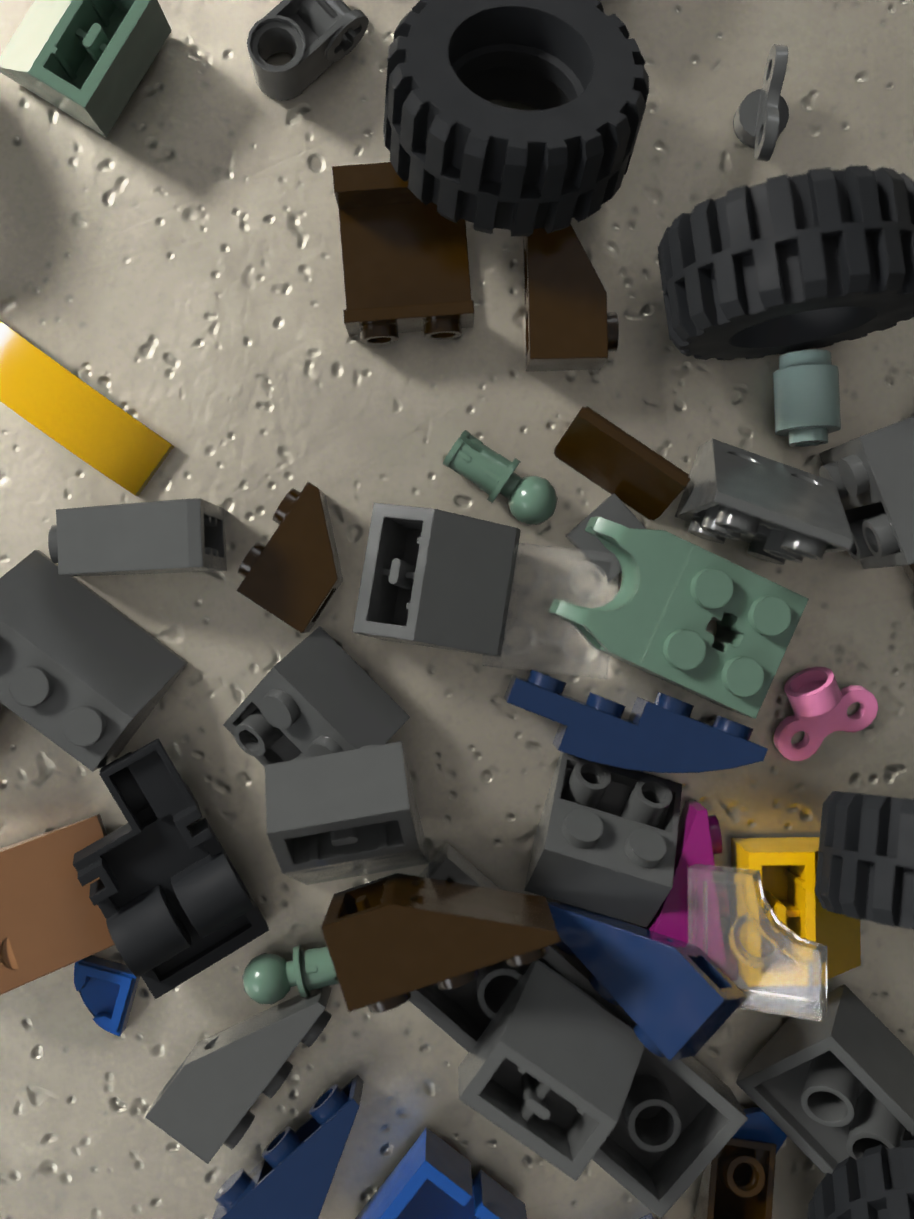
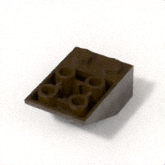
M395 873L335 893L321 926L349 1012L369 1006L372 1013L388 1011L407 1002L411 998V991L435 983L442 990L457 988L476 979L480 974V968L506 960L508 966L529 964L544 957L548 953L547 946L561 942L546 897Z

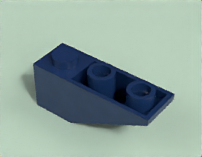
M548 902L561 941L555 943V945L565 953L578 957L591 972L589 981L592 987L611 1004L620 1005L636 1023L634 1032L638 1039L647 1049L659 1057H666L669 1061L695 1056L747 998L698 946L570 904Z
M357 1075L342 1089L338 1084L332 1085L314 1102L309 1110L312 1117L296 1131L288 1126L279 1132L262 1153L264 1160L249 1174L244 1169L238 1170L218 1190L214 1197L218 1205L212 1219H318L358 1112L364 1081Z

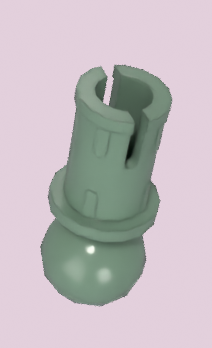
M467 430L461 434L443 462V465L464 476L490 496L487 499L489 502L493 503L499 493L506 497L511 514L519 522L527 525H539L547 521L555 512L558 497L554 487L547 479L539 476L520 477L514 471L521 461L516 458L513 462L509 461L484 445L483 442L471 435Z
M301 945L294 946L293 960L286 961L277 954L263 953L248 963L242 977L244 990L252 1000L259 1004L271 1005L283 999L291 987L297 986L301 997L306 998L310 996L311 990L339 984L327 946L304 950Z

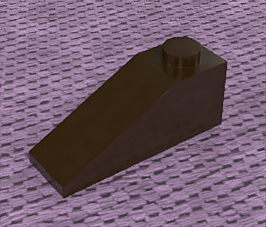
M572 225L563 230L548 234L544 228L534 229L532 235L523 236L526 371L600 370L608 359V351H617L619 323L617 312H607V292Z

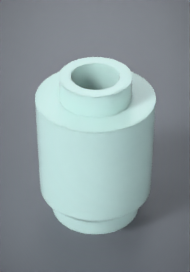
M809 349L780 355L779 370L773 372L775 434L788 436L789 446L793 447L817 446L828 443V433L841 429L838 367L831 363V352Z

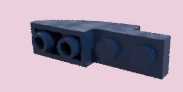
M531 669L527 680L513 675L504 696L507 703L560 723L553 741V745L558 751L592 762L623 769L657 773H701L725 770L761 762L764 760L768 748L749 741L753 732L752 728L719 715L716 716L713 726L690 717L694 705L658 692L654 703L637 697L629 719H625L622 715L626 706L592 692L589 693L588 699L584 703L562 694L566 682Z

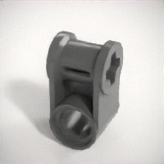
M282 0L264 18L257 21L249 31L247 46L257 85L264 94L272 99L284 101L299 96L334 62L344 58L357 46L368 28L369 20L361 10L355 9L352 11L342 0ZM279 52L289 53L294 56L285 65L275 66L266 62L271 55Z

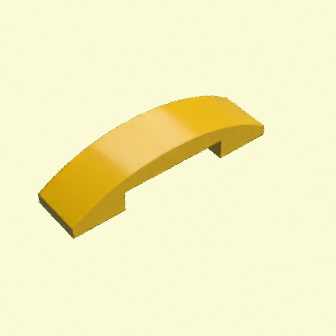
M0 320V401L133 495L139 496L175 446Z

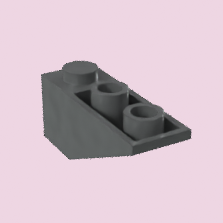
M326 986L311 990L310 996L306 998L297 995L198 1042L161 1090L146 1118L207 1164L223 1144L232 1150L242 1139L255 1118V1115L248 1111L261 1093L272 1098L290 1074L293 1064L287 1061V1059L298 1044L302 1042L307 1047H310L328 1024L332 1015L325 1009L332 988Z

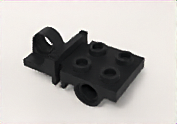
M159 738L101 768L99 775L128 823L74 854L73 866L78 872L77 879L82 887L100 877L99 880L90 884L89 898L94 906L98 905L105 916L109 933L124 962L136 977L139 978L141 976L155 999L269 931L267 922L207 819L204 818L189 826L191 823L202 818L198 802L188 785L181 778Z

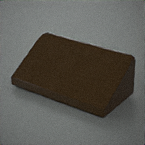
M588 406L581 408L554 448L556 458L608 493H615L623 503L649 520H655L660 517L691 480L688 477L689 474Z

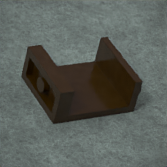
M391 162L332 166L334 194L339 208L346 310H343L344 324L349 337L360 336L361 343L376 345L398 341V333L424 331V338L444 340L461 336L462 328H472L474 324V300L471 299L466 221L460 218L456 224L440 216L435 203L430 202L428 205H425L409 190L408 181L404 182L397 175Z

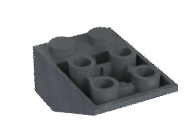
M713 438L699 447L689 475L691 480L684 489L675 517L691 522L688 529L689 533L722 544L725 543L726 538L742 540L750 543L748 554L784 565L786 560L801 563L804 557L822 560L825 553L851 549L854 539L835 482Z
M402 741L383 745L371 744L359 749L314 757L302 756L291 761L265 765L267 836L283 874L306 885L430 863Z

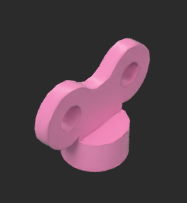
M812 667L804 669L790 677L784 685V691L795 715L788 716L779 723L773 737L774 745L783 757L791 761L808 759L816 753L822 741L829 734L835 731L858 732L868 727L877 715V699L869 690L860 685H850L840 690L834 673L829 668ZM855 702H860L858 711L853 715H847L849 706ZM804 731L805 735L802 741L791 744L793 735Z

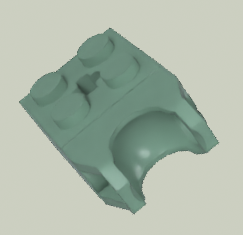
M600 516L591 517L585 531L598 538L603 546L612 552L619 561L623 577L620 590L613 600L601 607L595 608L576 606L564 600L554 598L548 612L571 623L595 649L723 708L756 719L809 599L665 530L631 529ZM710 620H715L717 624L715 636L706 631Z

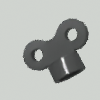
M774 44L772 46L765 67L762 89H757L745 97L733 119V128L736 136L743 144L754 148V158L759 161L768 162L770 160L776 140L785 129L789 119L788 105L780 95L788 62V47L784 45Z

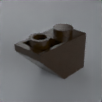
M307 482L301 493L294 488L287 493L273 516V521L280 524L266 546L258 541L248 552L238 569V574L243 576L244 580L237 591L302 634L310 632L343 581L326 496L310 482Z

